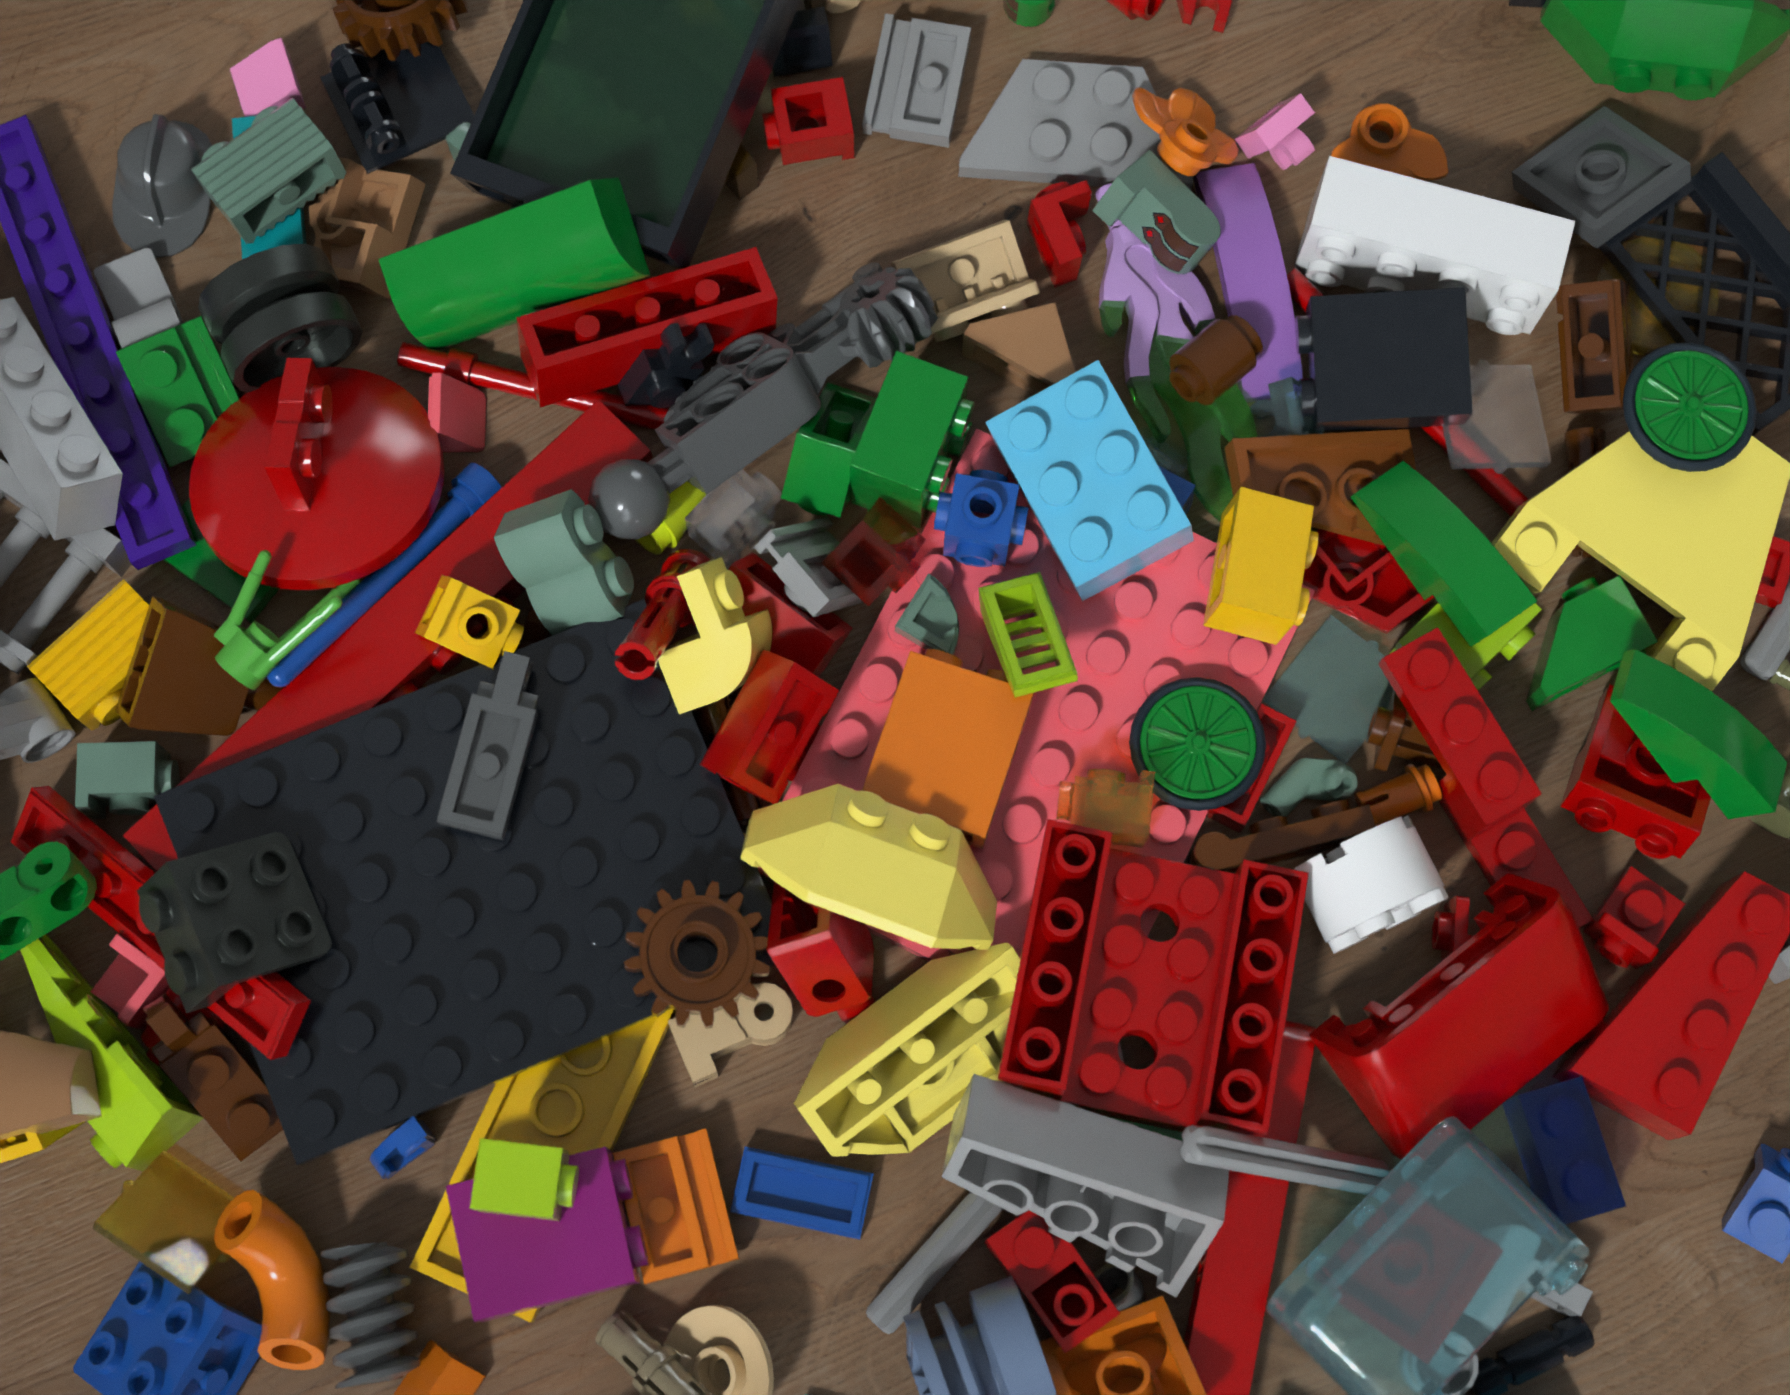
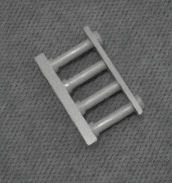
M0 459V500L4 497L19 507L20 510L14 516L19 522L0 545V588L39 537L47 539L50 535L49 530L11 466L2 459ZM104 528L64 538L70 542L65 549V552L69 554L67 559L10 633L7 635L0 630V663L19 675L23 668L37 657L30 650L90 570L97 573L102 565L122 577L131 566L122 541Z

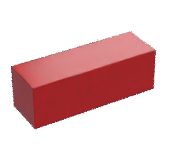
M1260 703L1257 709V714L1264 727L1266 750L1264 763L1258 778L1248 791L1234 802L1217 809L1207 810L1208 813L1206 817L1238 833H1241L1246 826L1296 724V720Z

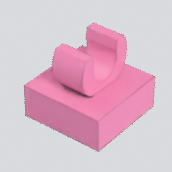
M1299 93L1276 104L1234 140L1248 159L1269 151L1277 165L1282 170H1286L1292 164L1294 166L1298 165L1315 151L1309 138L1297 128L1315 112L1303 95Z

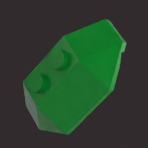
M1546 0L1541 10L1540 22L1596 84L1612 85L1615 89L1625 93L1654 90L1674 93L1676 97L1684 100H1701L1707 97L1715 98L1778 51L1790 34V9H1780L1774 4L1761 0Z

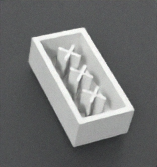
M1329 156L1310 205L1294 268L1305 274L1315 284L1326 287H1337L1343 284L1365 290L1366 293L1465 287L1467 318L1485 322L1490 330L1500 334L1517 335L1522 332L1530 335L1559 290L1575 221Z

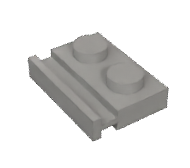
M885 13L862 122L863 134L872 135L874 131L890 134V138L949 148L971 42V27L912 18L911 22L894 19V15Z
M828 517L769 530L754 546L759 554L770 552L778 563L772 569L785 583L784 590L788 598L797 607L809 612L812 617L870 601L885 585L846 538L836 540L831 535L828 529L833 523Z

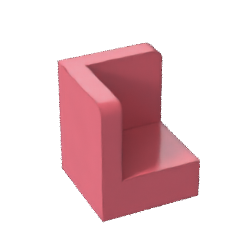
M116 934L109 945L118 951L119 954L90 992L119 1013L117 1018L124 1024L144 1030L148 1024L145 1019L148 1015L144 1012L143 1008L164 992H167L169 985L164 970L122 935Z

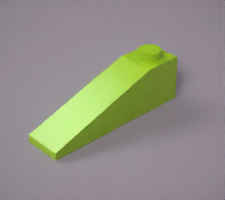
M45 934L22 948L21 953L56 1044H66L92 1051L102 1117L87 1121L97 1132L90 1138V1142L112 1167L117 1169L123 1163L127 1168L144 1171L204 1118L162 1068L147 1057V1050L125 1024L117 1018L113 1010L90 992L93 989L90 983L49 935Z

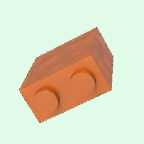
M927 649L925 655L910 651L862 791L875 793L886 802L912 812L934 815L948 825L961 829L969 845L983 849L1034 693L1015 698L1004 671L988 669L986 675L962 668L963 661L941 650Z

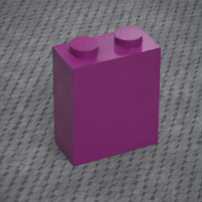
M606 1146L569 1155L568 1165L579 1167L578 1185L574 1206H562L560 1221L478 1212L470 1209L474 1179L446 1186L470 1306L475 1322H485L641 1283L638 1267L649 1265L640 1225L628 1227L623 1201L633 1199L634 1195L625 1159L614 1161L612 1151Z

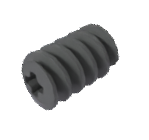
M375 1242L333 1248L320 1252L322 1257L341 1261L342 1264L323 1276L325 1284L344 1288L345 1291L326 1303L328 1311L347 1315L348 1318L329 1330L330 1338L350 1342L351 1347L332 1358L333 1365L354 1371V1375L336 1384L335 1388H348L402 1379L403 1375L421 1365L420 1358L400 1354L401 1347L418 1338L417 1331L398 1327L396 1322L415 1310L414 1303L395 1300L393 1293L411 1284V1276L390 1271V1266L408 1257V1250L389 1246L387 1242Z

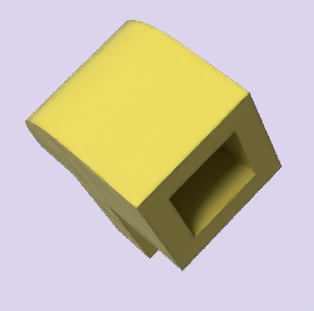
M722 557L702 563L677 576L699 632L669 645L658 661L679 714L721 700L744 685L762 651L770 652L772 623L768 609L745 617L742 610L744 596L740 582L732 571L726 569Z

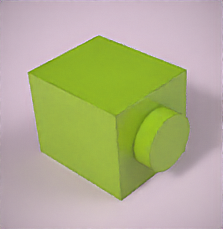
M480 1138L470 1209L478 1212L560 1221L562 1206H574L579 1167L568 1165L570 1152L564 1148Z

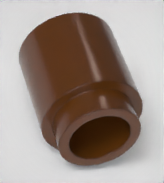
M1230 315L1225 320L1216 319L1170 357L1169 362L1172 371L1169 375L1170 382L1176 392L1186 401H1197L1203 405H1211L1256 367V359L1263 353L1262 341L1255 329L1246 320L1237 315Z

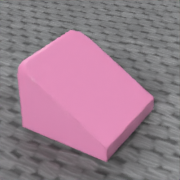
M282 38L270 41L230 68L244 117L257 116L262 110L271 106L280 107L291 98H294L302 109L306 108L290 55Z

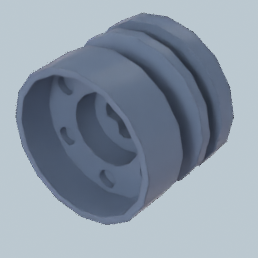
M1012 1276L969 1292V1303L973 1323L961 1327L945 1301L935 1304L937 1316L944 1333L937 1337L929 1338L919 1310L903 1316L906 1326V1358L919 1395H1057L1034 1327Z

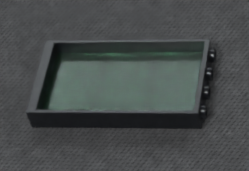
M523 0L450 174L472 192L514 208L588 180L619 177L644 256L678 269L689 267L801 0Z

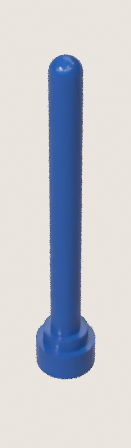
M472 462L452 479L451 484L453 488L447 493L449 500L432 515L428 525L418 538L393 561L366 576L342 599V606L281 659L267 676L269 682L276 687L289 685L466 518L468 519L498 492L502 486L496 478L477 463Z

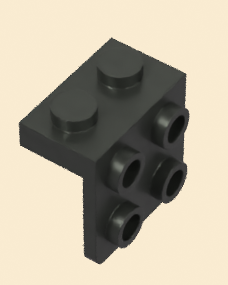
M280 832L270 833L168 861L137 890L140 897L139 911L145 927L155 934L165 959L164 972L167 983L171 990L180 996L186 1013L211 1006L238 983L321 958L332 946L330 935L291 842L286 835Z

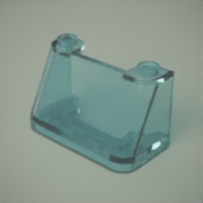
M1452 1116L1437 1124L1284 1280L1269 1300L1267 1313L1281 1330L1346 1395H1444L1442 1388L1535 1292L1544 1296L1555 1290L1559 1295H1563L1574 1287L1588 1268V1264L1584 1260L1590 1253L1587 1245L1477 1135L1458 1118Z

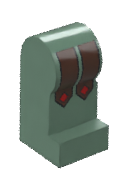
M1148 150L1116 177L1092 210L1109 227L1118 220L1122 222L1145 245L1150 246L1153 257L1162 267L1176 274H1187L1193 271L1220 237V225L1213 212L1151 150Z

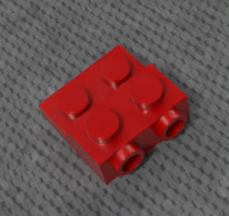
M1609 684L1600 697L1586 744L1575 759L1560 807L1575 813L1576 822L1589 831L1607 832L1612 829L1635 839L1637 849L1646 856L1657 859L1674 856L1681 859L1701 834L1711 797L1697 779L1678 783L1672 782L1610 702L1614 686Z

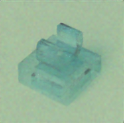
M1292 377L1268 384L1271 400H1259L1249 407L1250 415L1259 420L1270 416L1275 417L1273 430L1266 435L1258 437L1323 434L1313 433L1312 416H1301L1299 381Z

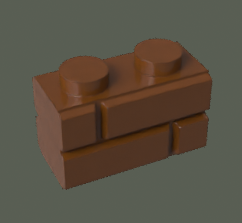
M1620 279L1560 285L1556 293L1557 313L1563 315V319L1558 322L1564 412L1582 414L1623 410L1625 384L1634 368L1628 283Z

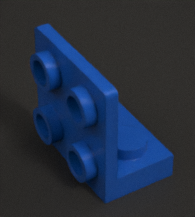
M145 1254L141 1257L76 1361L73 1371L102 1395H236L260 1356L257 1349L262 1331V1321L216 1301L158 1258Z

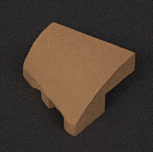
M339 157L347 172L344 179H337L334 186H327L324 193H318V203L309 206L310 225L314 229L316 236L314 246L320 247L328 257L340 282V286L390 299V293L378 259L406 248L426 184L409 174L376 170L367 174L364 167L351 159Z
M0 1030V1140L27 1132L43 1134L102 1117L91 1050L66 1044H56L43 1041L38 1037Z

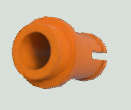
M1411 763L1405 766L1404 774L1363 792H1356L1354 797L1357 807L1369 804L1375 826H1378L1420 808L1426 813L1432 811L1433 803L1442 799V793L1432 770L1427 764L1416 768Z

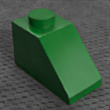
M828 382L819 396L821 408L815 416L799 428L796 434L781 499L796 503L801 509L811 514H830L840 518L851 499L850 463L877 398Z
M1620 575L1599 585L1595 577H1591L1571 587L1561 595L1565 603L1549 619L1526 698L1531 711L1618 669L1624 651L1636 649L1645 654L1658 642Z

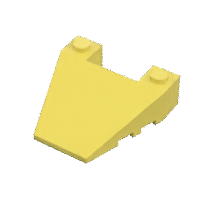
M1628 431L1521 504L1491 543L1510 564L1532 594L1539 593L1544 589L1576 545H1578L1675 616L1657 639L1658 642L1646 655L1673 667L1710 691H1713L1740 656L1790 479V463L1751 435L1748 444L1741 453L1724 466L1708 471L1687 472L1670 468L1654 460L1641 449L1630 431Z

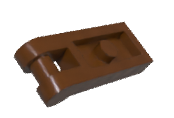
M1348 800L1335 801L1312 809L1310 812L1313 819L1288 825L1286 816L1265 819L1249 826L1251 835L1231 840L1223 833L1217 831L1208 832L1198 839L1190 851L1188 864L1235 874L1243 859L1272 865L1338 848L1341 846L1340 843L1376 826L1369 804L1350 809Z

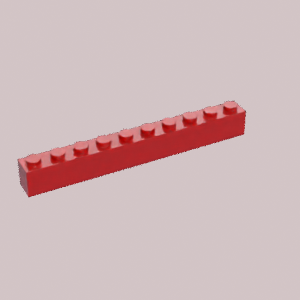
M598 399L177 786L416 691L437 671L441 675L451 671L465 656L415 634L441 576L452 577L515 607L513 601L526 588L513 577L507 568L494 539L504 514L570 489L582 499L585 505H590L588 497L592 480L605 465L620 459H636L647 463L653 459L651 450ZM480 613L472 615L466 623L467 633L472 638L484 628L488 629V621ZM157 804L122 835L156 872L166 862L178 859Z

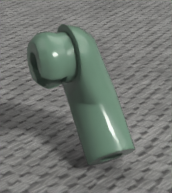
M1301 758L1295 761L1260 798V802L1272 816L1287 817L1303 799L1335 801L1350 798L1357 790L1358 776L1355 770L1343 761Z

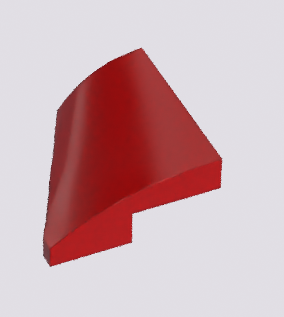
M1322 529L1316 531L1318 532L1316 554L1311 566L1304 570L1302 583L1315 590L1312 599L1385 634L1395 630L1436 600L1432 595L1424 601L1386 546Z

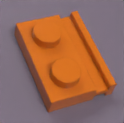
M706 1128L686 1135L675 1136L613 1153L614 1161L626 1160L634 1198L624 1202L630 1227L640 1225L646 1246L649 1265L640 1267L644 1284L647 1285L723 1263L740 1260Z

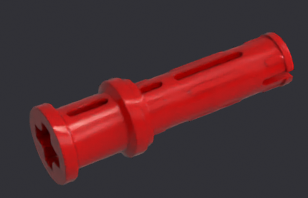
M679 549L671 553L662 564L660 575L656 576L647 587L645 594L647 606L636 620L629 634L615 651V655L619 656V658L615 659V666L627 678L643 680L649 677L656 669L657 662L672 641L678 628L694 621L677 576L681 575L678 572L683 564H687L682 573L702 563L711 561L702 552L693 549Z

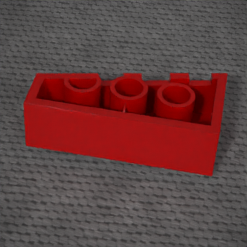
M1746 871L1722 883L1669 943L1668 948L1650 968L1642 973L1630 987L1631 990L1604 1017V1024L1594 1036L1587 1039L1552 1077L1667 1140L1691 1135L1790 933V895Z

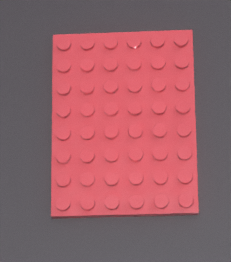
M976 428L951 476L946 493L952 494L956 473L970 475V472L973 470L998 472L1008 478L1007 482L1017 484L990 434ZM1019 488L1017 505L1029 507L1022 545L1009 543L1005 567L993 564L989 567H974L956 561L954 557L943 556L945 532L934 530L936 513L932 512L783 801L835 784H840L856 791H862L909 652L913 651L925 655L926 652L924 648L895 632V625L928 573L947 589L957 612L959 634L954 656L963 661L962 668L986 675L988 669L1003 671V668L980 612L978 588L1041 572L1075 665L1078 681L1033 694L1031 707L984 847L980 849L969 845L997 900L994 938L991 946L1008 942L1020 958L1047 819L1113 832L1110 848L1184 863L1208 813L1207 810L1182 809L1164 802L1146 787L1136 772L1131 760L1129 740L1131 725L1138 709L1145 700L1163 685L1179 679L1199 677L1217 680L1233 687L1246 697L1257 711L1298 626L1293 625L1277 645L1203 626L1217 543L1193 532L1194 541L1082 602ZM971 511L975 516L979 518H986L990 516V514ZM1302 584L1303 588H1307L1310 591V603L1315 590ZM1030 613L1004 620V622L1008 624L1035 617V615ZM1037 629L1010 636V639L1012 641L1042 633V631ZM1045 645L1018 652L1016 656L1020 658L1049 650V647ZM1054 661L1021 671L1024 675L1055 667L1056 663ZM757 867L762 879L774 884V881L761 867ZM1149 911L1140 918L1141 929L1147 937L1160 911ZM866 924L870 933L928 962L976 950L972 946L962 949L930 948Z

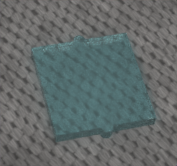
M1330 615L1266 694L1263 701L1274 710L1296 720L1295 726L1299 728L1297 733L1300 738L1310 737L1338 760L1346 764L1365 741L1376 706L1387 708L1394 689L1378 665L1381 659L1385 657L1378 651V643L1374 640L1366 642L1334 616Z

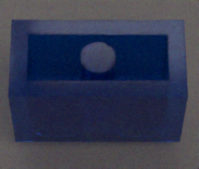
M1582 1076L1519 1094L1507 1099L1502 1104L1544 1229L1566 1225L1626 1207Z

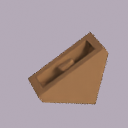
M1055 302L970 323L963 334L962 356L1033 395L1075 373Z

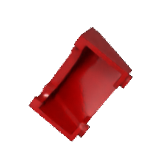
M1507 873L1483 892L1494 910L1493 914L1483 910L1473 918L1481 930L1387 1007L1372 1000L1362 1008L1368 1018L1359 1023L1344 1025L1341 1019L1333 1014L1309 1034L1391 1154L1403 1162L1412 1165L1422 1163L1425 1166H1430L1443 1161L1454 1150L1455 1142L1571 1046L1591 1038L1603 1026V1019L1608 1012V1001L1574 915L1555 888Z

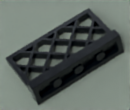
M1721 152L1705 163L1698 173L1691 177V181L1601 245L1599 249L1676 343L1704 345L1706 329L1736 333L1735 361L1733 362L1738 365L1744 375L1777 381L1775 404L1761 414L1757 411L1755 428L1752 436H1754L1790 410V393L1788 394L1790 384V232L1727 156ZM1690 197L1706 216L1705 231L1699 232L1673 227L1675 207ZM1663 216L1662 225L1651 224ZM1634 235L1660 239L1657 265L1636 262L1623 247L1622 243ZM1671 241L1703 246L1700 272L1668 267ZM1714 248L1736 252L1745 263L1743 280L1712 275ZM1649 278L1656 279L1655 285ZM1667 281L1699 286L1696 313L1675 310L1665 298ZM1710 288L1742 294L1739 320L1707 315ZM1753 295L1772 298L1779 304L1784 311L1782 327L1751 322ZM1689 326H1694V332L1690 329ZM1749 336L1781 341L1778 368L1747 363Z

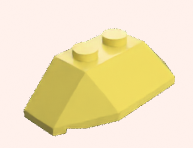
M840 784L753 811L749 819L740 859L752 867H761L773 881L803 901L930 948L962 949L972 946L977 950H989L994 938L997 900L961 829L948 825L934 815L918 814L888 803L875 793L856 791Z
M1008 942L990 946L989 950L976 949L930 960L825 1040L794 1105L832 1157L848 1156L849 1153L867 1155L910 1153L953 1120L954 1113L973 1074L1001 1081L997 1078L1020 963L1019 956Z

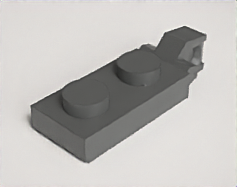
M504 651L496 683L491 684L480 681L477 694L472 693L437 817L439 825L504 841L538 717L536 709L539 696L526 692L533 662H530V657Z

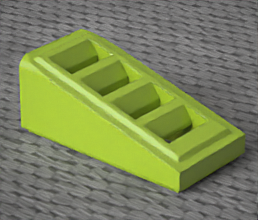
M1041 572L978 588L980 612L1015 698L1078 681L1075 665ZM1030 613L1035 615V617L1008 624L1004 622V620ZM1037 629L1042 631V633L1011 641L1010 636ZM1045 645L1049 647V650L1020 658L1016 656L1018 652ZM1054 661L1056 663L1055 667L1024 675L1021 671Z

